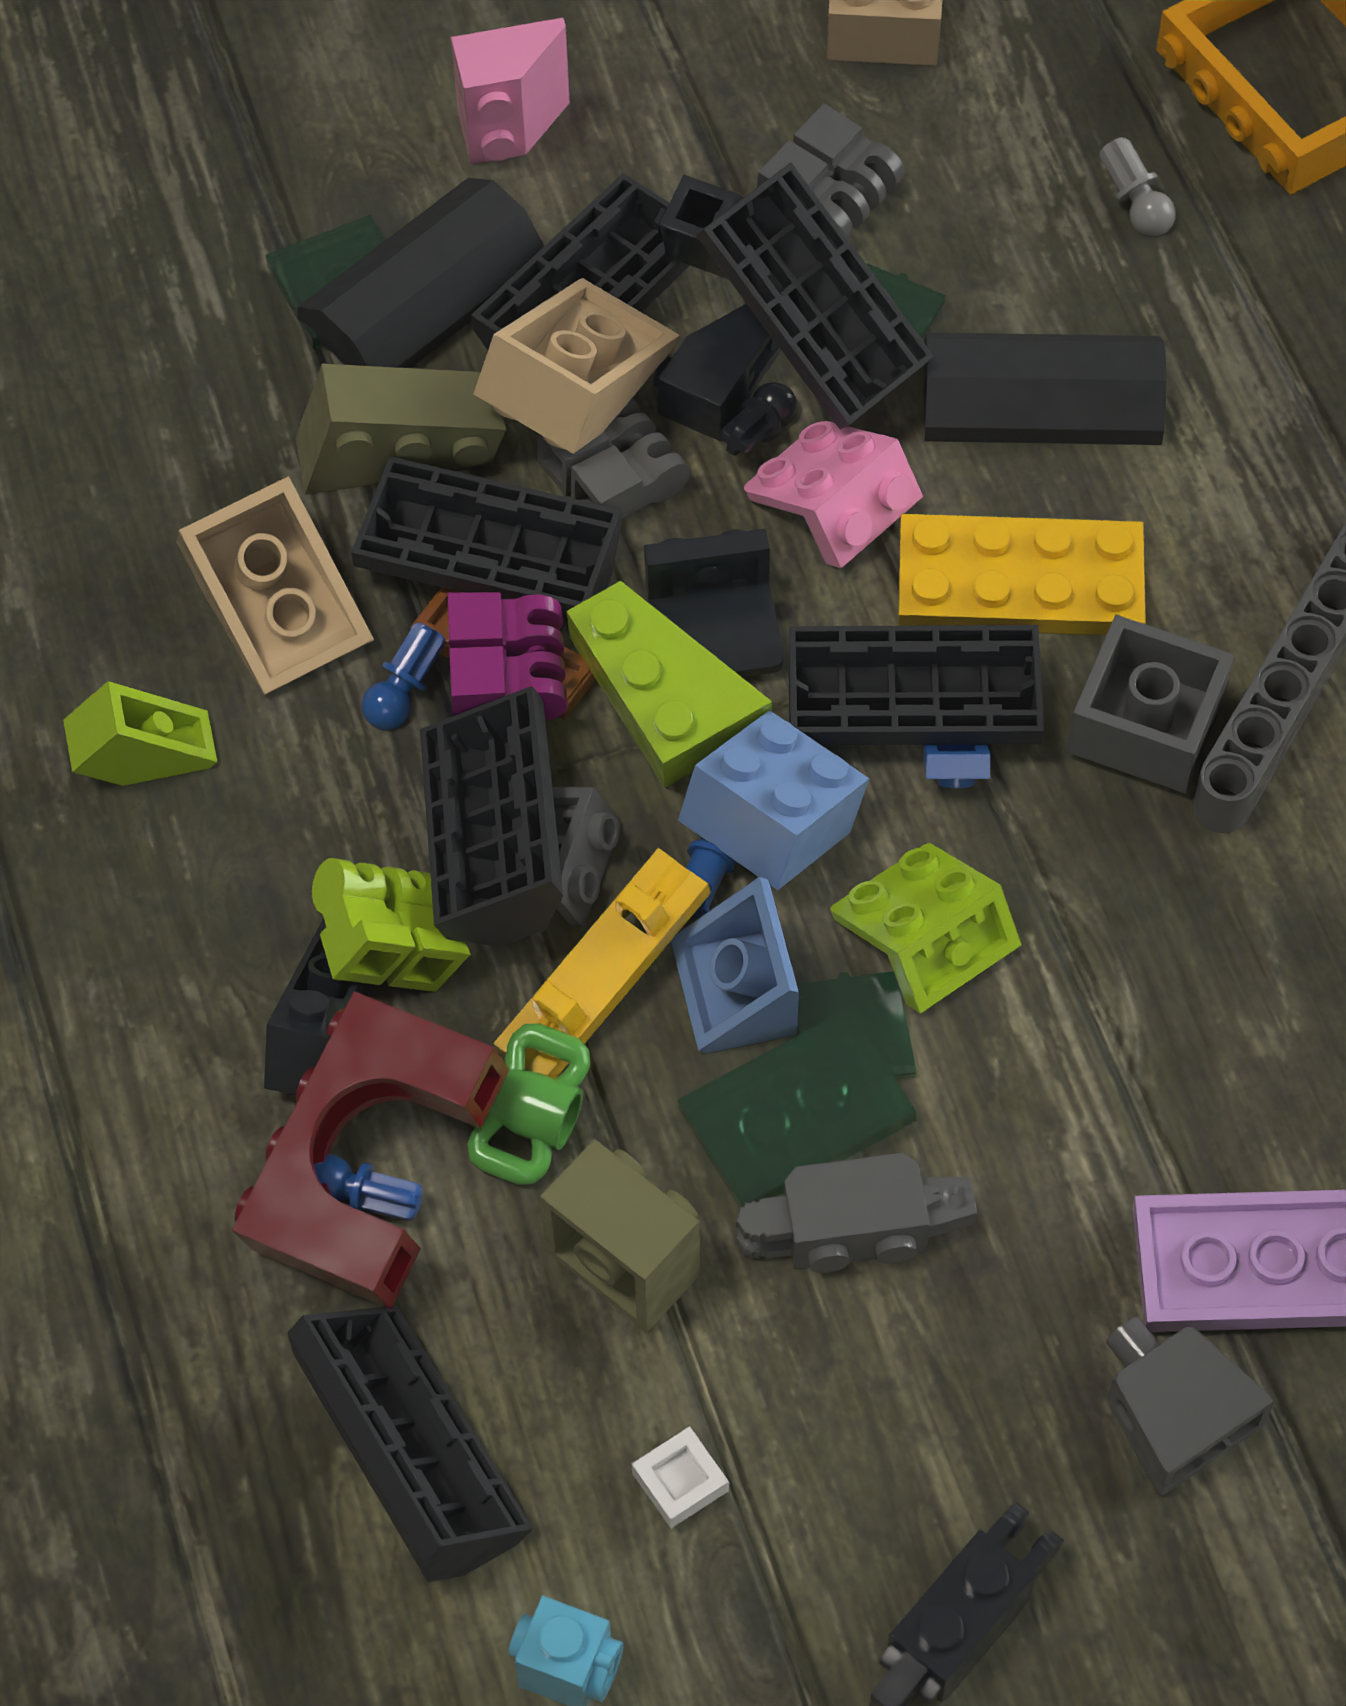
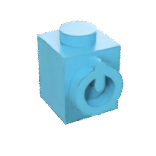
M542 1595L534 1616L524 1613L518 1621L508 1653L516 1657L515 1667L520 1688L567 1706H588L590 1699L602 1703L606 1698L618 1670L624 1643L611 1638L609 1620Z

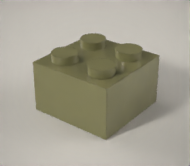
M594 1139L540 1196L546 1252L644 1331L648 1332L700 1276V1222L696 1210L679 1193L673 1190H667L664 1193L649 1182L641 1165L625 1151L616 1149L614 1152H611Z

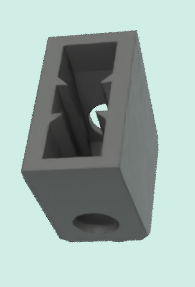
M1136 1317L1122 1324L1107 1339L1106 1344L1125 1366L1123 1370L1112 1378L1107 1397L1109 1406L1160 1497L1265 1426L1274 1402L1272 1398L1195 1328H1183L1159 1344L1142 1321Z

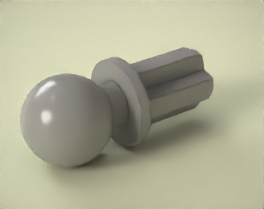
M1120 137L1111 141L1100 150L1099 154L1119 189L1116 195L1118 202H1123L1129 198L1132 201L1130 208L1132 226L1136 231L1147 236H1159L1166 233L1175 221L1176 212L1173 202L1167 195L1158 191H1152L1150 186L1158 180L1157 174L1155 172L1148 174L1128 139Z

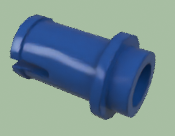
M701 836L699 840L693 841L689 845L687 852L691 858L686 869L707 882L711 894L691 916L696 919L701 918L710 911L709 907L724 874L733 872L736 865L734 859Z

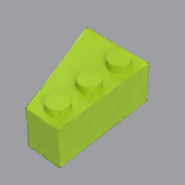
M622 581L617 582L567 611L571 641L664 788L691 774L697 763L769 710L772 712V701Z

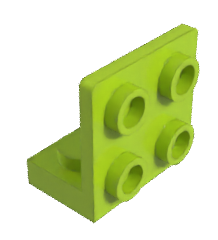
M931 843L906 852L897 863L870 881L858 884L847 896L830 907L835 921L888 955L906 1005L920 1014L1022 945L1001 885Z

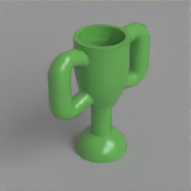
M540 1023L524 1024L512 1034L507 1045L505 1063L510 1070L481 1129L475 1127L467 1143L469 1160L480 1171L516 1185L535 1184L547 1173L550 1166L552 1149L561 1150L566 1144L582 1105L583 1089L578 1086L582 1083L590 1067L589 1048L579 1038ZM532 1048L569 1062L570 1065L556 1079L542 1073L525 1071L526 1049ZM504 1126L516 1135L531 1140L532 1159L528 1161L492 1147L488 1142Z

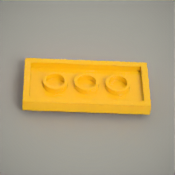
M901 514L898 626L1038 625L1039 633L1107 635L1115 614L1145 624L1143 522Z

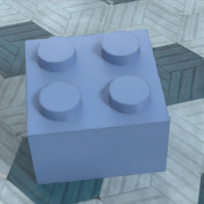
M769 710L695 765L678 821L706 841L715 844L722 852L756 876L768 879L769 884L776 890H779L851 832L870 778L796 729L791 723Z

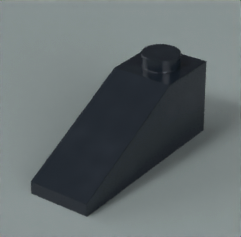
M747 304L688 335L673 356L668 355L658 366L653 384L658 389L659 415L721 442L722 429L736 417L739 405L751 397L781 352V349Z

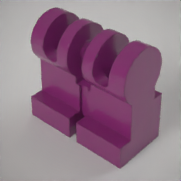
M501 592L448 593L452 716L533 686L543 699L545 721L556 718L564 713L567 708L566 687L562 684L566 676L565 662L560 657L564 652L563 634L559 631L563 624L561 604L552 597L537 594L526 595L517 599H501Z

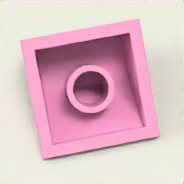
M563 18L451 37L458 116L471 165L489 161H502L507 158L526 155L570 103L566 26Z

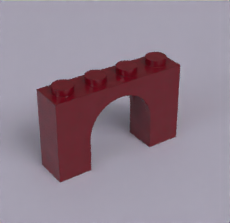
M354 991L346 1008L338 1010L333 1016L327 1030V1034L331 1035L316 1066L309 1068L301 1078L296 1092L297 1104L285 1127H279L272 1135L266 1149V1164L255 1186L247 1188L240 1197L235 1210L236 1223L232 1231L255 1252L391 1310L421 1248L403 1228L336 1200L330 1192L327 1183L321 1184L319 1182L314 1164L325 1161L327 1155L331 1152L338 1134L354 1116L382 1102L396 1100L415 1102L481 1129L510 1069L495 1047Z

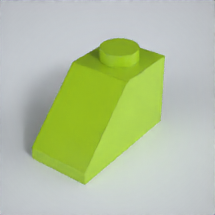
M107 681L63 719L72 772L125 786L210 769L217 763L207 710Z

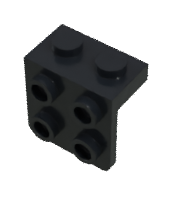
M735 529L726 531L721 535L692 539L669 538L660 543L644 545L645 588L650 605L741 677L776 673L782 669L784 653L769 584L770 546L766 529L752 531Z

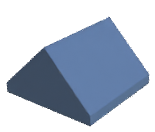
M758 877L680 931L671 940L697 1048L700 1052L711 1053L797 1035L799 991L769 880Z

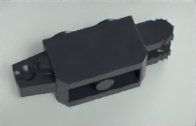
M1015 1502L1010 1505L987 1533L979 1529L889 1634L887 1650L879 1659V1663L889 1672L871 1693L869 1706H909L917 1696L930 1705L936 1698L943 1702L950 1697L1023 1610L1031 1598L1035 1580L1055 1557L1065 1540L1053 1530H1049L1045 1535L1037 1539L1030 1552L1022 1561L1018 1560L1004 1547L1023 1529L1030 1512Z

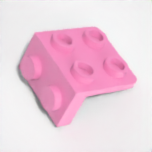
M829 421L817 422L806 427L800 433L797 441L778 457L765 462L758 469L757 475L744 486L750 501L804 516L825 563L838 568L845 566L901 517V514H904L923 497L898 439L849 426L840 430L836 423Z

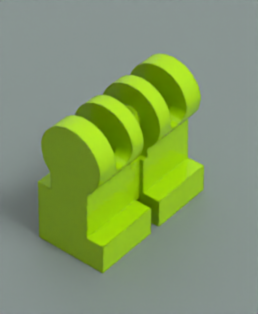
M335 858L325 860L316 871L312 885V900L316 910L323 914L326 928L320 933V937L333 979L381 985L387 979L388 985L392 987L436 992L471 955L466 942L446 939L434 926L430 873L415 870L406 872L401 868L383 867L381 869L375 864L357 863L354 865L351 861Z

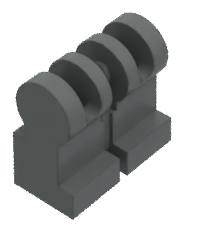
M823 103L794 134L793 142L788 140L758 172L757 187L792 162L845 236L849 238L852 235L853 228L859 227L868 218L869 210L877 208L885 199L886 192L894 190L904 179L905 170L901 160L894 151L879 142H871L862 136L861 126Z
M633 397L602 434L574 454L566 449L550 445L541 434L537 433V461L565 496L571 494L572 499L620 509L622 518L651 502L661 503L672 498L685 486L691 474V469L679 454L672 453V445L661 433H655L656 426L649 416L639 412V404Z

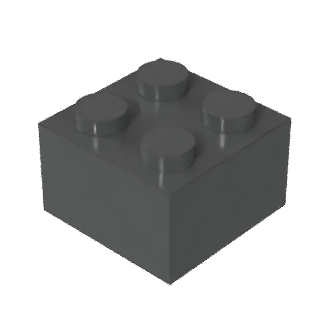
M1115 614L1073 712L1067 753L1186 794L1225 698L1235 654Z

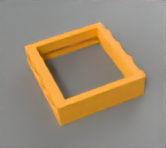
M1184 0L1162 11L1156 50L1165 59V65L1168 68L1174 69L1191 87L1195 98L1201 104L1208 105L1220 118L1229 135L1234 140L1241 141L1256 157L1265 174L1269 172L1291 195L1346 166V116L1301 139L1205 36L1274 0ZM1320 0L1346 27V0Z

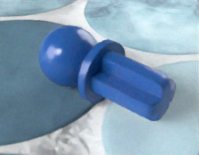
M417 622L411 628L391 663L383 662L381 667L391 675L387 681H381L369 687L362 699V713L371 726L380 730H392L401 726L408 719L411 711V701L408 693L412 687L424 692L426 686L422 681L445 645V638L439 632L428 625Z
M334 1154L327 1155L324 1162L314 1164L319 1182L321 1184L326 1182L333 1197L342 1203L346 1199L350 1200V1207L362 1212L365 1210L408 1222L413 1221L420 1210L423 1188L419 1183L374 1172L373 1164L366 1162L361 1165L357 1174H355L343 1158Z

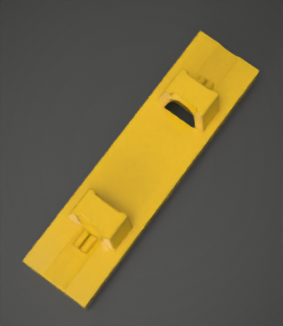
M658 848L493 1043L497 1051L506 1057L507 1045L512 1034L524 1024L540 1023L575 1036L585 1044L711 894L708 883ZM631 912L641 922L646 934L626 920ZM532 1048L526 1049L525 1071L542 1073L555 1079L569 1063Z

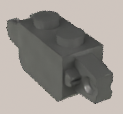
M904 1153L798 1166L794 1168L784 1181V1196L763 1198L759 1202L752 1200L751 1203L745 1202L744 1207H739V1217L736 1220V1228L739 1229L736 1245L743 1252V1256H749L750 1260L754 1257L759 1260L762 1256L766 1259L792 1256L794 1270L810 1268L812 1271L819 1273L838 1271L847 1267L850 1262L877 1259L879 1262L886 1264L901 1263L912 1259L917 1253L927 1252L929 1237L975 1225L977 1212L973 1187L969 1177H921L918 1162Z

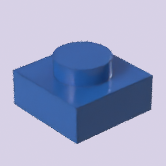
M923 745V767L926 779H937L939 786L948 788L970 787L975 784V779H990V752L988 746Z

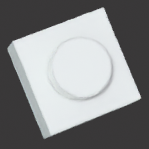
M690 1426L632 1463V1474L670 1528L681 1523L729 1491V1481Z

